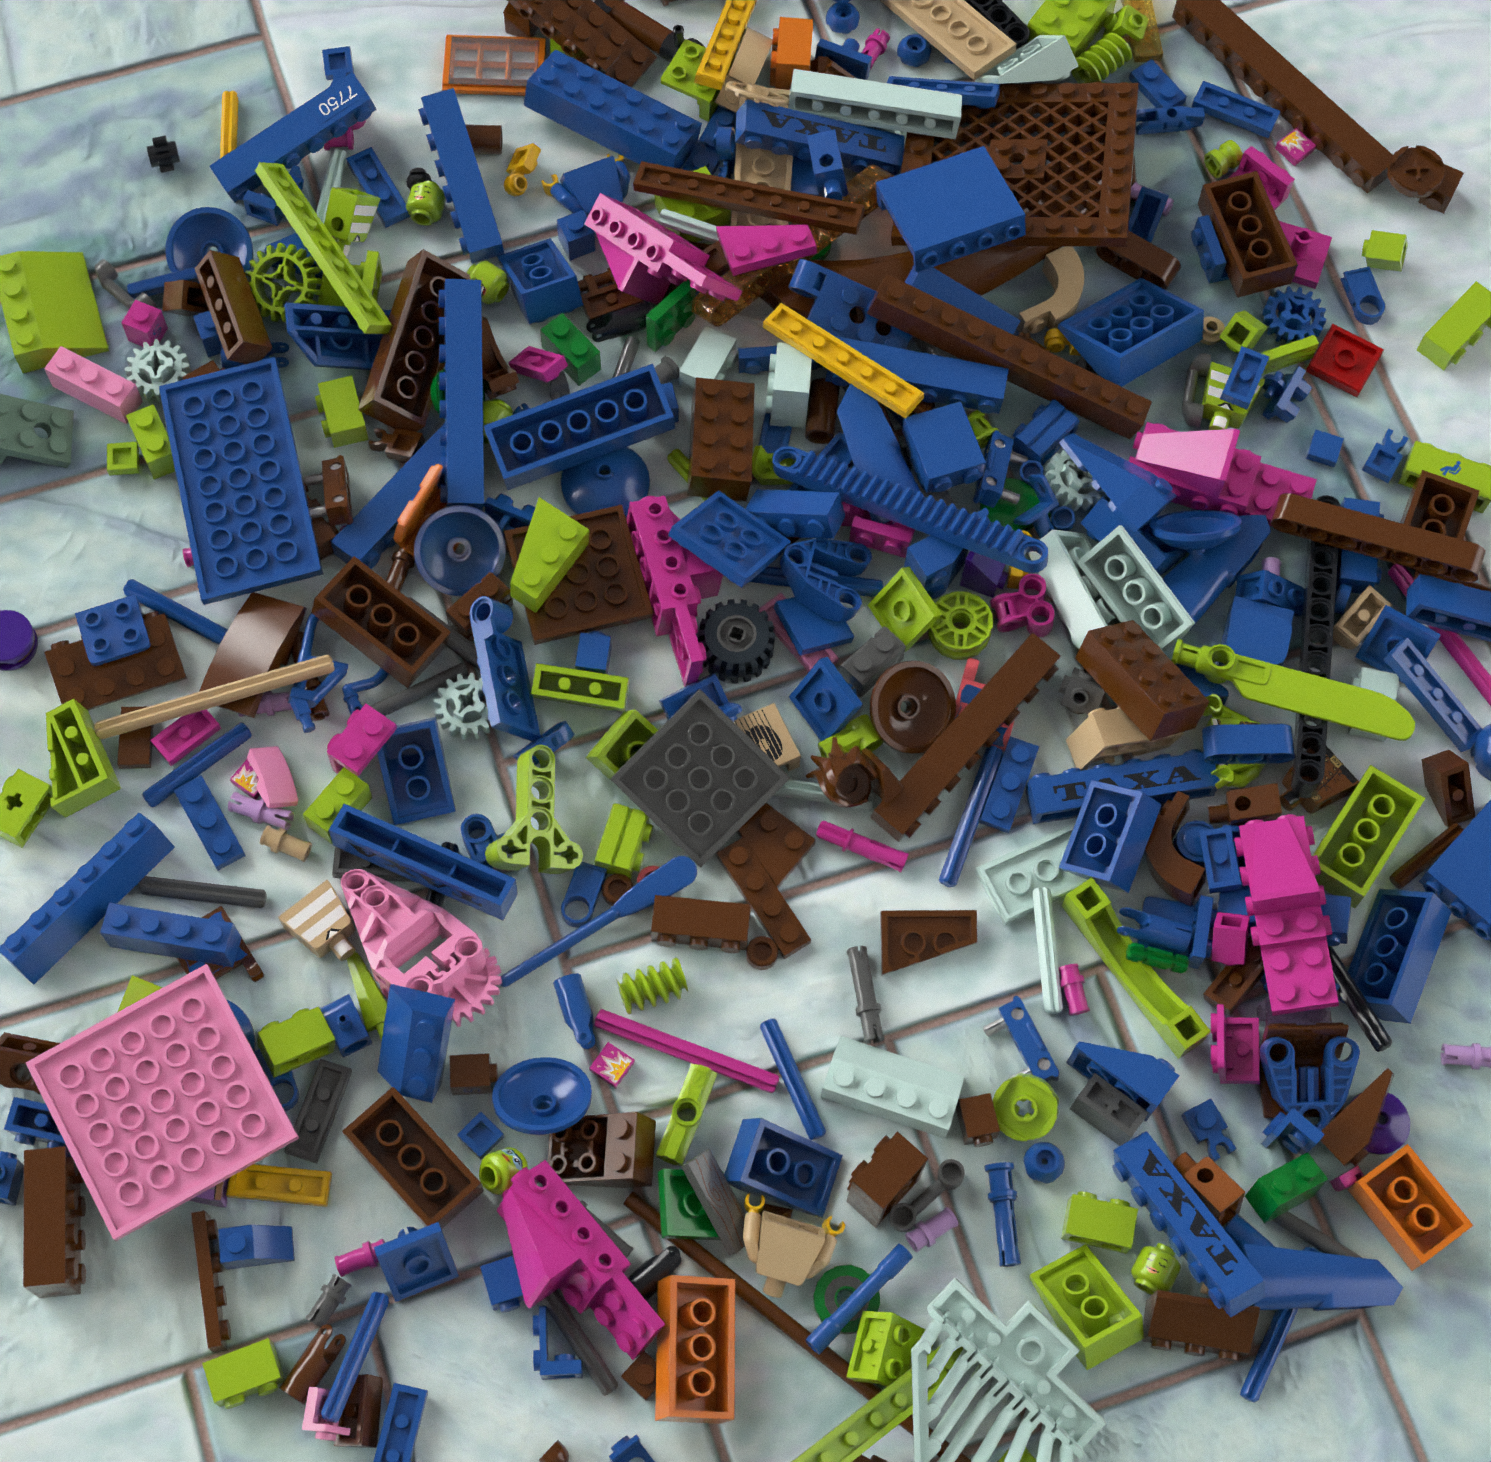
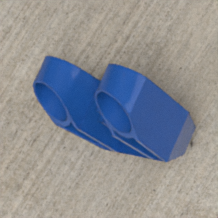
M814 538L788 545L780 558V565L798 602L824 619L845 622L856 615L862 605V599L855 590L840 585L835 580L838 575L857 576L862 574L869 565L872 554L865 545L860 543ZM852 558L860 559L863 563L855 562ZM841 603H848L853 608H846Z
M1337 1036L1329 1040L1324 1049L1322 1065H1320L1321 1097H1319L1318 1067L1303 1066L1299 1067V1098H1297L1294 1047L1290 1042L1281 1037H1271L1265 1040L1259 1051L1261 1064L1272 1098L1286 1114L1292 1108L1302 1116L1308 1109H1316L1319 1113V1121L1314 1126L1322 1131L1346 1102L1359 1060V1046L1355 1041L1345 1036ZM1346 1042L1351 1047V1053L1346 1059L1338 1060L1335 1056V1048L1340 1043ZM1277 1043L1283 1044L1286 1048L1285 1056L1279 1061H1273L1269 1054L1271 1047Z

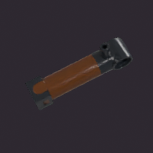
M625 0L594 1L596 5L644 46L669 62L672 61L685 40L683 26L675 25L672 31L626 3ZM694 38L687 39L689 41H692L696 44L705 47L701 42Z

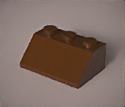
M1157 1290L1146 1300L1143 1324L1144 1339L1142 1341L1151 1343V1348L1170 1351L1171 1346L1185 1348L1184 1353L1192 1356H1205V1352L1218 1354L1219 1360L1238 1362L1239 1358H1243L1250 1353L1260 1307L1249 1306L1230 1318L1223 1307L1218 1309L1209 1298Z

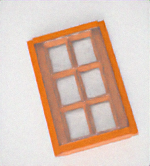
M446 35L442 91L454 88L456 94L525 96L527 80L545 61L546 38Z

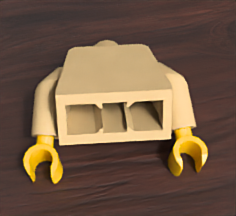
M748 1193L744 1201V1208L748 1213L745 1214L743 1241L748 1259L756 1264V1272L758 1274L767 1276L763 1292L769 1296L781 1298L786 1282L801 1286L805 1279L813 1278L829 1265L837 1243L835 1237L844 1231L845 1223L843 1221L840 1222L837 1231H834L830 1227L832 1216L825 1219L821 1227H817L763 1210L765 1197L761 1194L760 1205L754 1207L749 1203L750 1193Z

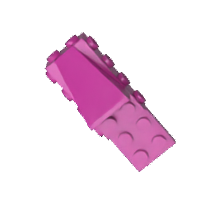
M602 193L599 194L584 224L595 231L619 290L658 305L662 301L670 283L679 286L688 279L691 282L690 286L701 293L706 294L707 290H709L708 293L721 301H724L725 297L735 301L738 300L742 290L705 267L710 255L665 226L659 225L657 221L637 208Z
M1147 422L1144 432L1138 431L1132 448L1137 449L1136 457L1130 456L1128 460L1155 474L1158 478L1165 479L1172 486V491L1177 495L1171 501L1173 503L1196 510L1223 511L1237 516L1266 515L1269 526H1272L1271 520L1281 494L1291 493L1311 499L1317 480L1261 463L1262 456L1246 449H1236L1240 430L1237 429L1179 432L1169 429L1163 424Z
M646 496L639 501L630 502L626 521L653 610V618L651 620L656 637L668 634L684 687L698 681L699 675L703 672V661H706L704 644L702 642L698 643L696 633H698L695 618L698 615L697 606L701 603V599L718 596L723 574L704 563L702 559L680 546L678 542L668 536L671 527L680 519L669 509L666 497Z
M1293 814L1282 815L1277 820L1264 822L1260 819L1248 821L1245 825L1239 826L1240 837L1234 838L1237 857L1244 856L1245 867H1239L1243 886H1249L1251 896L1245 897L1248 916H1255L1256 926L1250 927L1253 947L1260 946L1272 1016L1339 1006L1326 936L1332 935L1329 915H1322L1321 905L1326 904L1323 885L1318 886L1315 875L1321 874L1318 856H1311L1309 845H1315L1312 826H1305L1304 816Z
M546 1160L530 1170L527 1167L521 1169L512 1177L511 1181L513 1184L510 1189L502 1193L501 1197L503 1200L496 1211L506 1222L526 1306L530 1309L554 1291L560 1289L567 1303L575 1307L579 1314L591 1308L597 1321L605 1326L614 1336L619 1348L634 1360L645 1351L664 1327L665 1323L625 1276L624 1273L631 1263ZM538 1182H540L543 1185V1187L537 1186Z

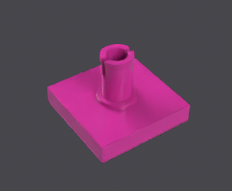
M1279 221L1298 264L1292 282L1316 289L1332 237Z

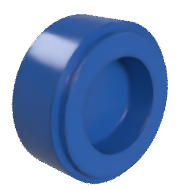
M1346 584L1339 586L1335 598L1334 613L1343 615L1352 586Z

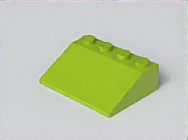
M17 251L0 256V301L13 353L22 373L45 368L61 346L82 357L109 351L83 252Z

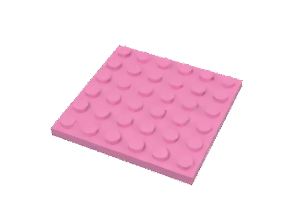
M207 964L26 1062L63 1140L115 1241L299 1139L296 1130Z

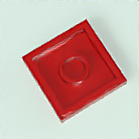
M1332 324L1307 366L1306 372L1358 397L1383 354L1384 349Z

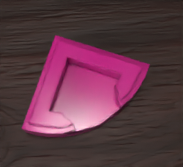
M1357 1165L1329 1182L1335 1192H1340L1355 1184L1364 1174Z

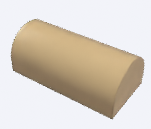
M1369 585L1333 626V639L1346 649H1355L1370 632L1385 605L1391 607L1392 604Z

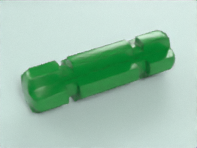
M1135 942L1129 944L1126 950V959L1137 963L1142 961V964L1164 970L1168 968L1172 972L1180 974L1188 969L1189 958L1185 955H1173L1172 952L1150 946L1144 948V945Z

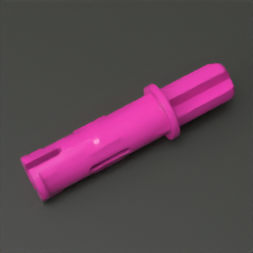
M826 821L820 823L816 832L818 838L843 847V852L847 849L899 872H902L909 855L876 840L859 835L854 832L853 828L849 831Z

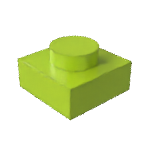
M137 442L107 444V472L109 476L139 474V446Z

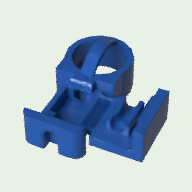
M718 127L717 133L714 135L713 144L716 147L719 160H724V167H719L720 174L718 176L731 179L735 166L734 127Z

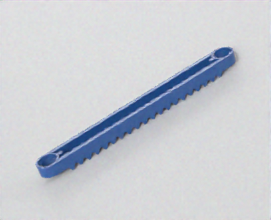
M785 446L777 449L773 454L774 472L780 478L816 492H839L842 502L1028 573H1038L1044 570L1048 564V547L1046 544L1025 535L1019 528L1014 531L1008 524L1005 527L1001 526L998 520L990 522L987 516L980 518L976 512L969 514L966 508L959 510L953 503L948 506L942 499L935 501L932 495L924 497L921 491L914 493L910 487L903 489L900 483L893 485L887 478L882 481L876 474L872 477L865 470L861 473L857 467L848 468L844 462L840 465L834 458L829 461L825 455L817 456L813 450L808 453L795 447ZM787 458L796 461L789 467L780 465V462ZM1034 551L1039 553L1041 557L1038 560L1031 561L1026 559L1024 555Z

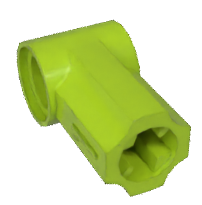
M864 714L849 722L844 730L819 742L818 749L821 757L829 758L828 753H831L832 738L836 737L838 744L842 745L843 750L848 752L855 745L859 747L862 755V749L868 748L873 752L884 742L877 735L869 715Z

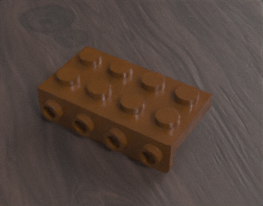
M155 611L142 615L151 643L149 649L102 665L93 666L90 664L83 639L73 643H69V640H64L52 644L51 650L44 653L61 704L75 699L89 711L187 679L166 614L159 615V612Z

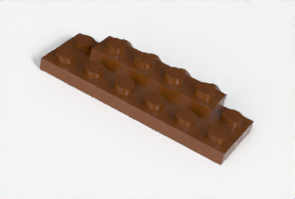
M507 0L518 10L524 19L530 20L539 27L545 37L553 39L559 44L565 54L631 88L657 59L653 52L592 0Z

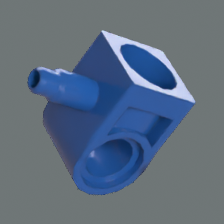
M472 814L466 817L461 824L464 846L470 859L493 869L486 860V848L490 843L501 838L506 832L496 835L492 823L486 816ZM477 829L486 832L481 838L470 837V834Z
M349 994L320 1008L335 1037V1043L343 1058L372 1044L371 1038Z

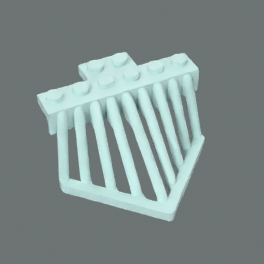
M955 1277L927 1306L928 1314L933 1319L920 1340L911 1348L914 1462H929L940 1451L942 1443L975 1394L992 1376L995 1379L938 1462H955L986 1415L1008 1392L1011 1393L971 1462H988L1010 1422L1025 1407L1026 1411L1004 1462H1020L1030 1435L1040 1422H1042L1036 1462H1050L1053 1442L1056 1438H1058L1060 1462H1074L1073 1453L1080 1459L1084 1455L1083 1447L1102 1429L1106 1422L1057 1375L1080 1351L1079 1348L1029 1300L1004 1324ZM940 1332H948L949 1334L927 1367V1354L931 1353L933 1343ZM962 1346L964 1348L928 1402V1387L939 1379V1375L952 1353ZM978 1361L980 1364L929 1437L928 1423L940 1414L941 1408L963 1374Z

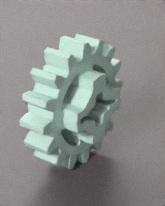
M155 339L153 346H149L147 342H144L143 350L133 349L135 358L127 357L126 360L129 367L125 368L127 380L136 384L140 395L144 394L147 401L152 396H156L158 402H161L159 386L183 380L182 377L190 373L191 368L186 353H182L179 345L173 348L169 340L164 345H160L159 340Z
M1065 450L1060 454L1056 453L1045 467L1047 471L1045 477L1050 482L1049 485L1052 491L1055 492L1056 499L1060 498L1063 500L1062 506L1072 504L1073 511H1077L1080 506L1084 511L1088 510L1091 505L1094 507L1105 494L1103 491L1095 490L1091 485L1093 482L1092 475L1089 472L1080 470Z
M470 673L468 679H463L461 674H457V682L454 683L452 680L447 679L446 684L448 688H438V694L441 698L434 699L435 708H438L435 710V715L437 719H441L440 726L443 730L450 727V736L454 737L458 732H461L462 739L466 740L468 733H473L475 739H478V731L483 730L487 734L490 733L488 709L485 707V703L482 702V696L484 695L482 678H479L477 681L474 678V673ZM448 705L454 710L453 718L448 713Z

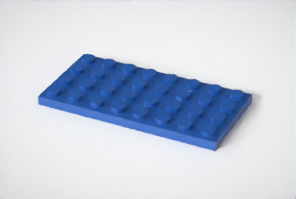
M272 357L159 386L202 603L206 605L324 575L276 358Z

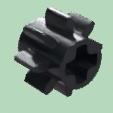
M166 135L152 138L153 145L147 146L151 167L159 166L161 173L173 171V163L180 162L176 142H167Z

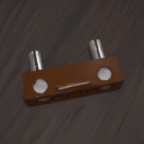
M339 455L337 458L323 460L322 473L304 476V482L307 486L321 483L324 486L325 505L309 508L311 518L327 515L331 526L345 523L348 525L352 524L353 512L350 480L344 456Z

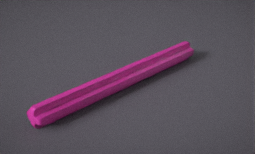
M1395 564L1389 569L1388 575L1407 598V589L1414 582V577L1405 566ZM1429 626L1431 630L1441 634L1439 638L1441 643L1491 706V675L1458 633Z
M601 1009L595 1018L594 1026L596 1028L689 1063L703 1065L718 1074L763 1091L773 1093L778 1085L779 1076L609 1011Z

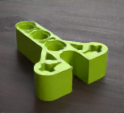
M536 745L522 753L518 758L516 821L501 838L493 841L486 848V860L493 868L518 871L529 866L531 843L537 847L539 853L538 873L563 874L578 867L582 862V849L577 843L569 840L554 818L555 755L548 746ZM532 756L539 760L540 768L534 765ZM532 786L538 790L539 799L532 794ZM531 817L537 820L538 830L532 826Z

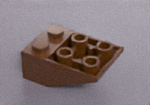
M639 1112L585 1115L571 1127L549 1134L547 1162L566 1185L614 1188L652 1186L656 1121Z

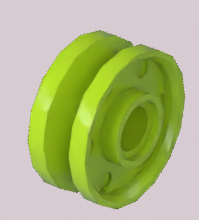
M954 591L943 595L935 603L942 615L928 629V637L933 648L941 655L953 660H967L979 655L987 647L993 628V614L988 604L978 595L967 591ZM962 622L967 625V628L958 629L953 624Z

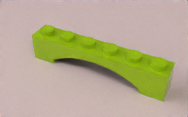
M1091 877L1066 894L1061 905L1174 1055L1180 1059L1203 1043L1211 1031L1193 1007L1185 1004L1163 982L1151 966L1142 964V961L1137 963L1126 959L1127 947L1133 942L1130 937L1117 933V928L1121 927L1122 924L1111 906V901L1095 880Z

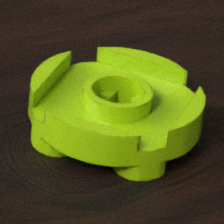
M1019 1073L1005 1080L995 1092L992 1100L1000 1130L1006 1136L1017 1141L1034 1140L1045 1136L1054 1126L1059 1113V1098L1053 1088L1042 1078L1031 1074ZM1019 1100L1022 1102L1026 1100L1031 1101L1034 1113L1027 1112L1024 1116L1019 1113L1020 1106L1017 1105V1102Z

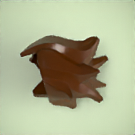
M833 737L831 753H828L829 758L811 755L812 761L819 768L808 773L806 778H815L830 802L845 808L868 802V797L871 793V781L877 778V774L869 762L863 758L858 746L854 745L847 752L843 750L840 743L838 744L837 738Z

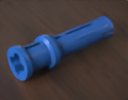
M1000 1162L985 1165V1172L989 1174L990 1193L987 1194L988 1200H990V1203H993L999 1265L1000 1267L1015 1266V1264L1021 1265L1014 1213V1201H1016L1018 1196L1017 1191L1013 1190L1011 1170L1014 1169V1163Z

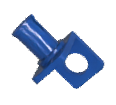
M1031 474L1028 476V479L1040 502L1013 521L1017 525H1029L1032 523L1041 539L1051 530H1055L1048 513L1058 506L1059 502L1045 475ZM1039 483L1045 489L1046 494L1041 490Z

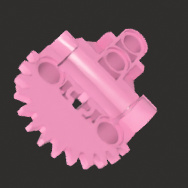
M353 869L342 876L341 887L356 925L374 978L380 984L382 993L387 1000L390 985L395 984L455 999L452 1020L457 1027L461 1026L462 1017H465L470 1022L474 1021L472 1015L474 1011L482 1015L485 1014L482 1004L493 1005L494 1000L490 995H499L500 993L499 987L496 985L502 984L501 976H497L501 973L499 965L494 966L497 964L496 957H489V949L483 948L482 941L474 931L444 908L365 870ZM439 935H441L442 939H447L431 952L435 963L426 956L406 973H402L398 969Z

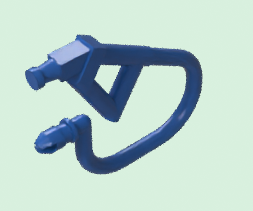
M312 613L305 624L297 663L316 658V656H312L311 651L316 625L320 619ZM333 660L335 670L314 691L305 689L307 680L293 684L289 693L288 703L291 704L297 721L299 720L303 725L304 733H309L316 729L315 724L312 723L310 708L315 707L346 676L348 670L347 663ZM381 667L374 676L345 684L342 687V692L345 696L343 700L347 703L350 714L362 708L357 692L375 688L388 677L389 674Z

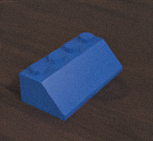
M1379 889L1348 972L1378 1019L1411 1024L1451 915L1450 909L1433 892ZM1339 994L1338 1000L1346 1004L1342 999L1341 995Z

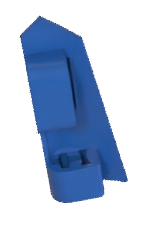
M850 384L839 405L837 414L854 466L861 473L865 470L872 477L876 474L882 481L887 478L891 484L900 483L903 489L910 487L914 493H917L920 489L900 452L901 448L878 401ZM869 512L872 521L883 524L892 521Z
M1266 515L1238 516L1242 520V528L1234 537L1217 547L1205 549L1204 553L1189 554L1162 578L1195 624L1226 587L1230 588L1237 581V576L1242 575L1257 556L1263 542L1271 534Z
M1252 1244L1242 1245L1246 1258L1265 1280V1297L1251 1305L1260 1307V1310L1313 1308V1311L1392 1306L1403 1289L1395 1277L1375 1259Z

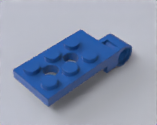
M799 260L788 288L799 295L815 299L807 318L809 321L833 336L907 349L912 335L891 325L890 332L886 336H882L876 331V323L879 319L867 314L876 293L875 290L811 261ZM854 307L861 309L864 314V319L860 324L853 323L849 317L850 310Z
M481 596L473 602L470 608V621L478 657L477 664L480 668L483 683L482 690L488 709V720L492 728L532 742L541 737L534 700L531 695L532 690L522 642L503 635L512 624L513 611L510 606L487 596Z

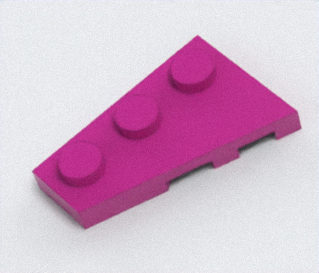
M808 225L716 226L718 239L733 276L817 253L816 243Z

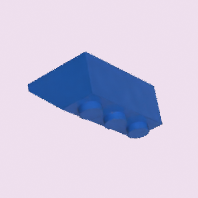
M1107 495L1102 496L1080 522L1087 529L1086 533L1097 542L1102 541L1114 529L1122 525L1160 576L1187 554V550L1171 547L1155 538L1150 533L1149 524L1134 533L1109 508L1107 504L1111 500Z
M1091 780L1059 868L1087 880L1092 877L1099 885L1129 893L1161 804L1141 791Z
M391 984L377 1072L402 1096L432 1103L443 1080L455 999Z

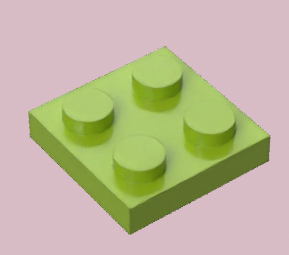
M910 566L901 568L867 605L880 625L887 627L906 646L905 652L942 615Z

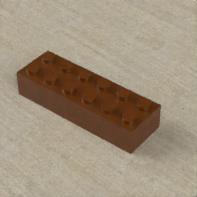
M424 249L407 261L388 318L393 326L388 334H383L358 408L359 411L394 429L401 428L415 432L426 425L432 406L430 387L433 378L445 366V363H439V344L444 345V335H439V317H444V308H439L438 306L439 290H444L445 279L471 280L470 275Z

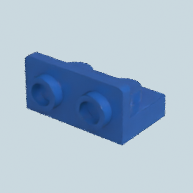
M1292 1108L1286 1115L1280 1111L1262 1131L1267 1137L1261 1144L1267 1148L1280 1136L1283 1138V1145L1295 1154L1299 1152L1303 1155L1317 1145L1325 1134Z

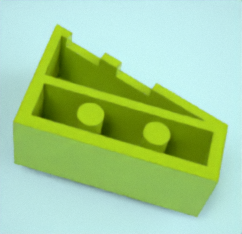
M540 497L538 498L510 582L511 597L535 613L589 545L588 528Z
M72 699L47 712V748L51 759L49 779L52 781L53 798H50L51 808L66 818L122 788L100 738L96 736L94 723L88 710L75 699Z

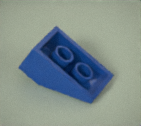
M551 238L497 256L502 270L508 276V283L518 306L529 324L544 322L549 317L561 313H570L575 308L584 306L577 277Z
M987 508L976 512L980 518L988 517L989 515ZM930 535L907 548L904 567L910 566L931 599H936L946 592V589L964 566L970 550Z
M433 717L397 725L395 732L377 753L394 825L456 812L437 718Z
M1080 1041L1066 1062L1089 1080L1096 1073L1149 1113L1144 1121L1148 1120L1180 1076L1174 1072L1175 1068L1162 1058L1156 1059L1152 1055Z
M763 1118L743 1119L724 1176L730 1186L757 1197H761L762 1194L766 1200L818 1218H823L843 1155Z

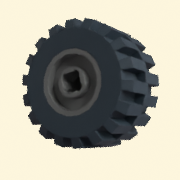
M729 599L727 605L719 602L715 604V611L709 609L706 612V618H702L700 622L698 643L702 642L704 644L706 661H703L702 665L703 667L708 665V673L715 674L717 672L719 673V680L725 682L726 677H731V683H738V678L743 677L744 682L751 681L752 674L757 678L762 674V668L767 669L770 664V658L773 657L775 633L773 632V622L768 621L769 615L765 610L761 613L759 612V605L753 603L752 606H748L747 600L741 599L739 604L735 603L734 599Z

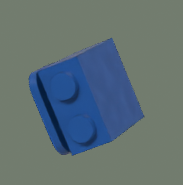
M961 401L908 416L906 419L904 418L902 433L911 453L910 461L919 484L926 493L943 492L957 485L973 483L980 479V477H983L986 461Z
M1234 596L1228 609L1221 644L1229 646L1235 654L1283 666L1292 634L1291 625L1294 611ZM1217 662L1216 664L1217 666H1225L1221 662Z

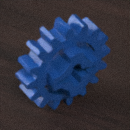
M1288 286L1285 293L1278 289L1274 297L1269 296L1262 311V315L1265 316L1262 323L1269 326L1268 335L1274 333L1277 335L1275 339L1277 343L1282 339L1286 340V344L1312 335H1315V337L1320 336L1327 320L1324 318L1326 308H1319L1322 300L1320 298L1313 300L1311 298L1313 295L1312 291L1305 295L1302 293V287L1293 292L1291 287Z

